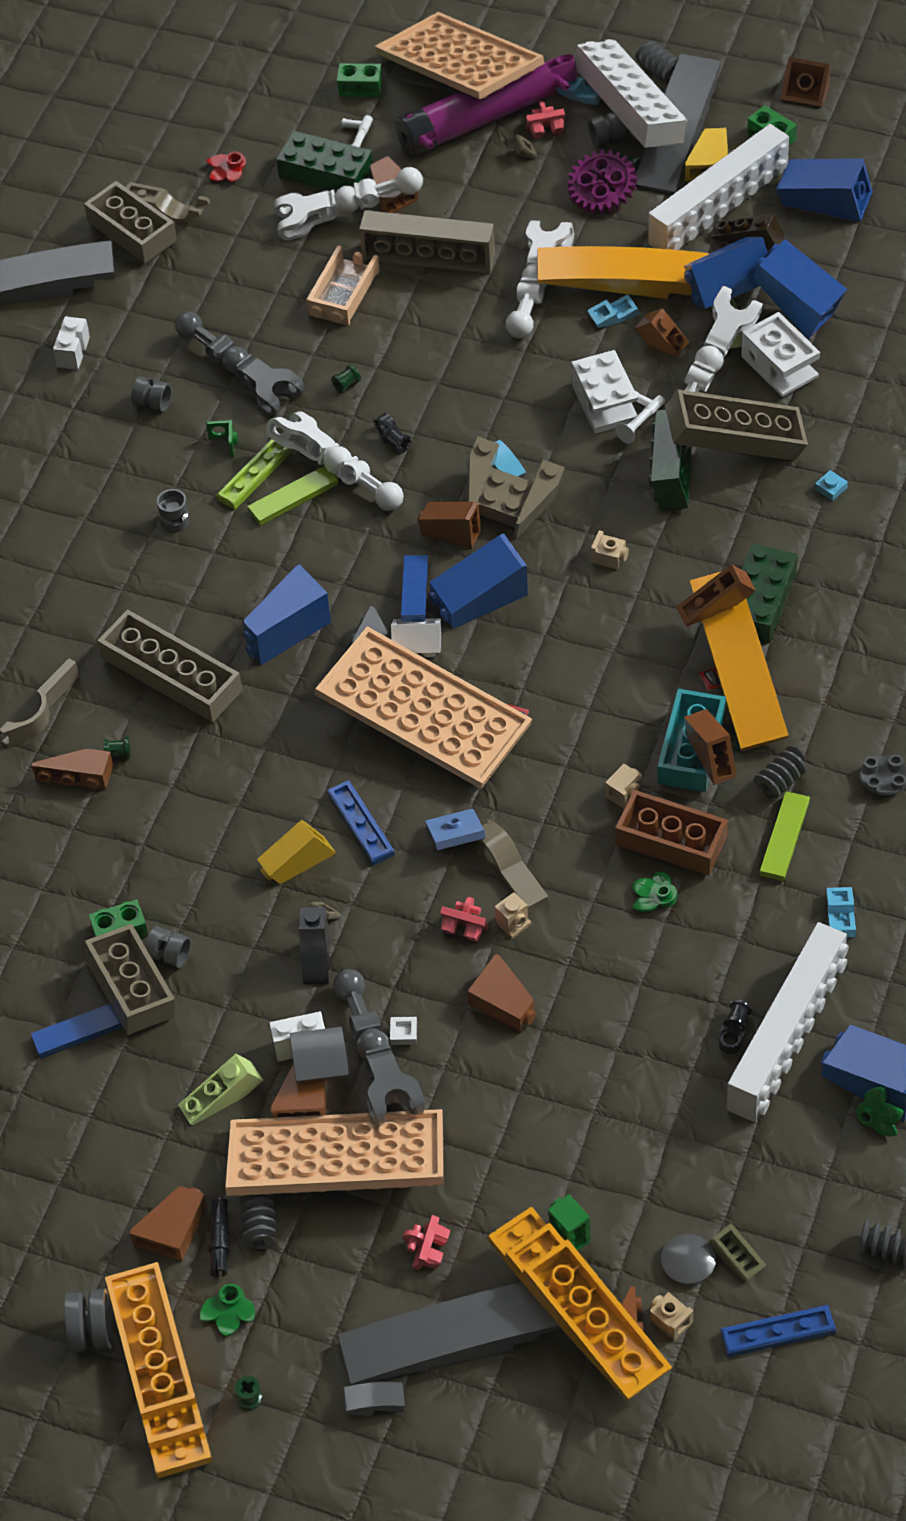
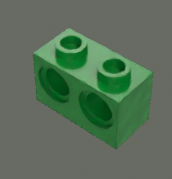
M339 63L337 77L338 96L380 97L382 86L381 64Z
M765 105L748 118L747 134L750 137H753L771 124L789 136V146L796 141L797 124Z
M137 899L89 914L95 937L129 924L133 925L140 939L148 937L146 923Z
M570 1194L563 1199L555 1200L548 1209V1222L564 1241L568 1239L575 1249L579 1251L591 1242L590 1216Z

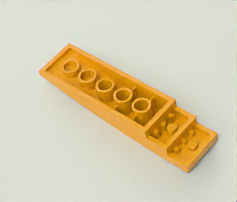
M608 246L537 248V283L668 299L669 293L691 296V286L684 278V265L710 253Z
M720 572L690 580L693 593ZM745 599L730 609L702 620L701 622L721 689L726 697V706L741 752L789 739L747 600Z
M532 1206L488 1236L489 1243L531 1294L627 1401L672 1369V1366L568 1239L564 1241L550 1223L546 1225Z
M158 1262L105 1277L157 1477H165L212 1463Z

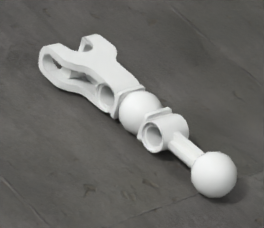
M405 167L399 171L396 179L377 185L372 179H363L359 183H354V187H341L336 193L334 190H331V192L324 191L310 196H302L297 193L281 196L274 202L276 214L281 218H285L278 224V234L283 240L297 239L305 236L314 225L330 221L336 216L340 217V212L352 213L359 206L361 210L376 206L379 202L378 196L398 190L404 194H415L422 187L423 177L417 169Z
M540 221L529 222L526 236L529 240L530 252L526 263L527 267L522 272V278L517 287V300L520 304L518 310L513 311L506 319V329L512 337L524 338L533 330V319L530 316L534 303L540 304L542 302L545 292L544 288L547 286V284L537 283V248L571 247L574 239L572 222H561L557 229L549 232L542 231Z
M726 286L721 288L713 303L712 313L715 323L708 334L704 346L696 353L695 361L687 373L684 383L688 385L685 391L698 393L700 390L703 392L707 391L714 378V373L722 367L724 357L736 336L756 324L762 310V303L754 300L746 309H734L730 305L732 289Z
M304 412L292 413L289 421L282 417H276L268 421L266 431L271 439L281 446L299 451L313 461H318L319 465L324 464L331 474L337 475L345 484L359 483L375 494L376 504L381 509L394 511L403 503V491L398 484L393 482L381 483L371 476L370 468L365 461L358 460L356 456L352 457L346 448L339 446L332 438L319 430L316 421ZM276 424H277V426H279L282 430H284V432H283L282 434H279V433L276 431V429H275V425H276Z

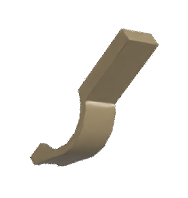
M129 182L126 186L128 190L176 222H186L200 216L202 210L210 203L209 198L199 196L196 204L186 205L175 200L166 189Z
M68 658L37 690L41 706L32 718L16 723L7 721L0 728V734L3 736L8 735L2 741V745L9 747L37 736L45 729L49 723V708L80 677L75 661Z
M491 819L487 820L486 824L482 825L486 838L475 842H481L490 852L497 865L500 877L511 892H515L527 904L528 912L549 902L548 895L522 861L510 836Z

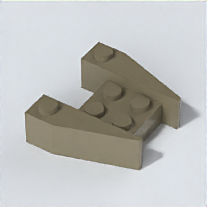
M477 437L470 453L467 467L466 502H478L479 515L514 527L513 539H517L554 501L562 482L565 467L543 460L534 482L493 468L497 459L499 444Z

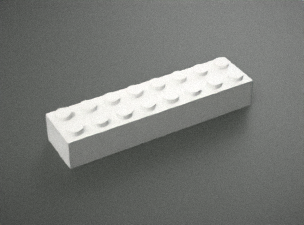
M605 40L604 42H586L585 44L577 45L575 59L577 71L645 148L684 143L687 119L616 41Z
M769 124L650 211L649 245L657 249L679 250L703 230L708 229L715 221L723 218L734 207L739 206L750 195H754L757 190L770 183L777 175L783 173V170L788 165L789 136Z
M820 922L817 923L728 1082V1111L755 1123L760 1114L765 1115L770 1104L769 1097L771 1094H776L781 1085L780 1077L783 1073L787 1074L793 1061L791 1057L794 1052L799 1053L804 1041L802 1037L805 1032L810 1033L815 1022L813 1017L816 1012L821 1013L826 1001L824 997L827 992L832 993L837 981L835 977L838 972L842 974L846 967L847 959H845L849 948V945L846 944V933Z

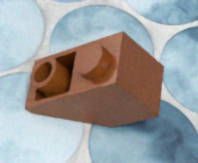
M663 308L646 314L635 327V330L649 346L674 357H677L689 343V340Z

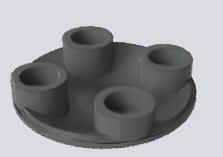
M899 755L869 756L865 758L860 769L861 783L867 790L878 795H892L902 791L906 787V765L903 763V758Z
M683 1234L672 1238L664 1246L661 1253V1266L665 1273L671 1279L683 1283L686 1287H694L697 1283L709 1277L716 1263L713 1247L704 1238L692 1234Z

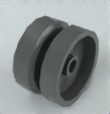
M105 1288L92 1289L90 1291L88 1307L85 1296L81 1291L66 1292L65 1327L71 1353L86 1352L89 1347L90 1337L92 1345L96 1350L111 1349V1313L108 1293Z

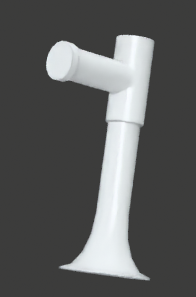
M366 115L362 121L342 119V128L358 129V133L352 143L353 146L360 147L373 120L372 117Z
M635 391L638 397V401L635 402L646 407L629 424L618 423L616 425L615 431L620 440L628 444L634 442V431L665 403V399L662 396L658 395L654 400H651Z

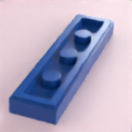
M428 555L404 556L401 622L425 621Z
M349 780L327 790L329 798L372 866L395 856L394 849Z
M108 1004L33 1032L31 1036L39 1057L43 1058L120 1029L123 1026L111 1005Z
M825 1305L721 1328L720 1333L727 1357L832 1335L835 1334L836 1328L829 1306Z

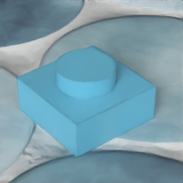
M831 470L815 483V490L832 501L848 488V481Z

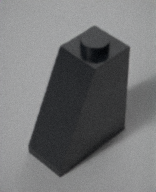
M302 907L299 913V937L303 984H329L330 935L326 907Z

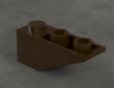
M770 214L720 221L717 223L711 238L732 244L746 237H763L766 249L770 250L775 244H780L784 232L775 215Z

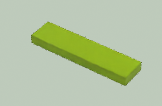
M271 439L216 495L217 500L236 510L292 453L291 448L281 446Z
M323 466L249 505L248 512L261 526L338 485V479Z
M785 792L760 869V876L785 881L809 806V796Z

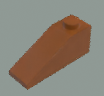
M731 564L681 602L676 608L684 624L688 627L740 604L756 590L747 572Z

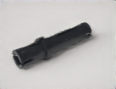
M216 1198L211 1200V1244L208 1246V1253L211 1255L210 1275L217 1278L220 1277V1271L222 1277L227 1275V1255L230 1252V1246L227 1244L228 1200L225 1198H218V1204Z

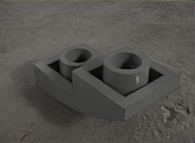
M401 1382L363 1383L344 1387L342 1390L345 1414L372 1416L375 1410L402 1412L405 1407L403 1385Z

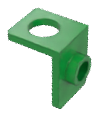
M232 420L207 421L208 438H228L230 457H234V445H238V432H234ZM220 426L223 427L225 431L222 433H216L212 429L214 427Z

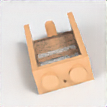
M338 245L307 298L308 315L349 326L350 320L373 279L379 273L378 256L374 255L369 265L363 264V257L359 252L354 253L353 261L343 259L342 246Z

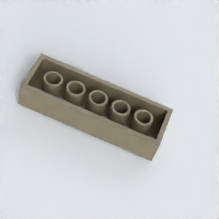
M364 211L359 228L363 260L371 261L373 256L377 255L379 262L491 274L495 258L494 224Z
M677 390L665 405L673 444L794 461L808 445L799 407L685 390Z
M128 609L97 640L100 656L103 660L212 723L243 691L239 672Z

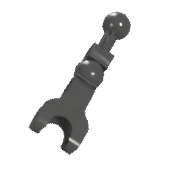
M187 311L181 313L176 318L174 326L177 334L184 339L195 338L205 345L207 356L213 362L218 363L219 366H223L227 372L236 374V378L257 395L258 408L269 416L273 417L280 412V402L276 396L288 394L296 398L305 392L302 379L294 372L286 368L274 369L269 367L258 358L253 357V355H248L245 349L235 346V342L225 334L216 338L202 328L203 323L198 314Z
M345 969L338 972L333 981V989L338 998L348 1002L353 1015L349 1017V1025L356 1042L357 1051L364 1059V1065L371 1082L367 1093V1110L374 1125L386 1122V1107L393 1103L405 1105L411 1115L424 1113V1097L418 1081L400 1071L390 1049L388 1037L381 1031V1024L376 1011H367L362 998L366 987L364 977L360 972L353 969Z

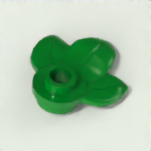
M656 872L652 879L640 878L632 883L633 891L639 896L632 906L635 911L651 912L659 906L668 908L677 901V889L671 884L670 876L664 872Z
M885 1087L872 1088L865 1094L864 1102L857 1107V1118L863 1125L873 1127L883 1136H896L898 1132L894 1124L900 1120L904 1112L902 1109L886 1103L887 1094Z
M235 1284L224 1285L219 1290L217 1296L205 1301L200 1312L201 1321H216L220 1333L226 1337L237 1331L241 1321L253 1322L255 1317L253 1303L245 1298L242 1288ZM229 1296H235V1297H236V1298H235L234 1300H232V1301H227V1300H226Z

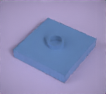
M474 809L425 821L427 830L437 850L486 838L485 831Z

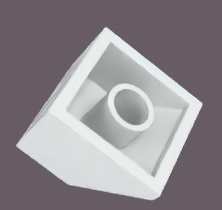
M441 618L425 619V621L401 622V619H394L391 624V639L414 653H421L422 657H434L436 653L441 651Z

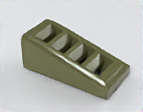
M732 1223L708 1242L713 1247L715 1254L745 1283L767 1266ZM726 1239L732 1241L726 1247L722 1244ZM737 1246L739 1250L732 1255L729 1251ZM744 1253L747 1257L738 1263L736 1259ZM752 1261L755 1265L746 1272L743 1267Z

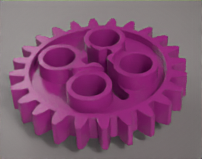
M601 149L600 155H597L595 151H592V157L585 154L584 162L578 159L579 166H572L573 173L568 174L570 179L567 181L568 192L573 203L576 202L578 208L583 206L584 212L591 208L593 215L597 210H600L601 215H603L605 209L612 213V207L620 210V203L628 204L626 197L633 198L632 191H636L635 184L638 183L636 170L633 167L632 161L628 162L627 156L621 157L620 152L613 155L610 149L608 154H605L604 150Z

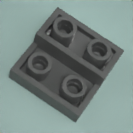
M342 1027L290 1033L296 1083L349 1077Z

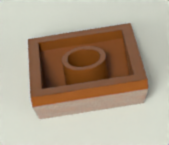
M788 57L780 99L822 107L829 89L831 64Z

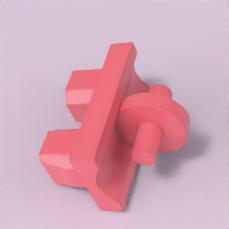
M539 102V109L532 110V115L526 116V130L531 132L534 139L544 136V128L551 127L552 134L554 135L563 133L564 109L554 110L553 106L545 107L544 102Z
M468 897L465 903L456 902L455 908L463 911L442 906L440 911L443 917L441 930L444 933L455 935L459 924L466 925L464 938L478 942L482 931L488 930L489 923H486V918L472 915V913L477 915L481 913V908L474 906V898Z
M432 1215L429 1223L424 1225L422 1233H420L422 1227L417 1224L414 1225L413 1230L404 1231L402 1239L408 1244L407 1250L414 1252L416 1246L418 1247L411 1268L420 1270L424 1265L437 1269L440 1265L443 1252L432 1249L431 1245L433 1242L444 1246L448 1240L450 1230L438 1224L439 1217Z

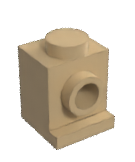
M599 531L591 547V563L618 570L621 562H625L628 556L629 548H626V540L603 535V531Z
M623 764L605 782V797L625 809L633 790L639 791L640 789L639 782L643 778L641 773L637 769Z
M515 892L495 906L496 924L512 939L531 925V921L528 919L527 904Z
M669 1292L664 1297L658 1295L650 1304V1321L674 1341L693 1323V1310L690 1307L687 1308Z

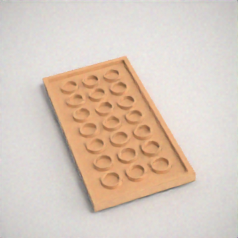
M440 12L375 46L376 54L477 99L486 98L490 93L504 88L508 83L520 79L521 76L535 71L537 67L544 64V57Z
M368 626L315 688L316 696L482 789L522 737L532 721V718Z
M442 1109L424 1110V1113L411 1115L410 1111L386 1112V1122L374 1125L369 1113L231 1120L226 1195H269L275 1193L350 1191L356 1189L444 1185Z

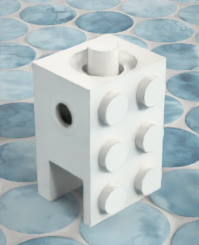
M779 312L742 332L741 357L782 397L819 377V374L809 364L820 359V351Z
M615 350L572 361V387L595 434L615 429L618 423L627 425L638 416L631 403L638 401V397Z

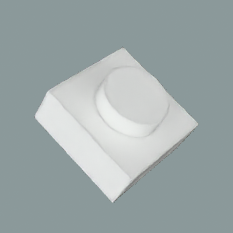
M391 1017V1045H417V1017Z

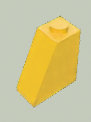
M726 128L704 129L685 162V181H693L728 155Z
M300 820L257 860L262 866L260 871L269 881L274 879L279 884H282L330 858L336 852L322 834L305 821Z

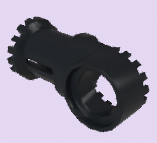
M383 413L374 420L375 429L378 428V432H381L384 443H390L398 453L403 454V452L405 453L408 450L407 447H410L409 444H412V437L401 433L389 414Z
M742 999L730 1002L729 1016L724 1019L719 1033V1048L726 1054H735L742 1048V1039L747 1027L745 1022L747 1016L753 1010L752 1005H749L748 1002L746 1003L745 1000L742 1002ZM730 1036L736 1038L738 1042L734 1045H728L723 1040Z

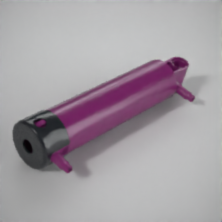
M564 54L544 62L535 71L526 73L520 79L505 85L504 88L490 93L486 98L477 99L460 91L423 108H418L399 116L395 120V129L401 146L409 156L415 157L434 149L440 144L555 95L557 87L568 90L570 88L568 82L578 78L575 56Z

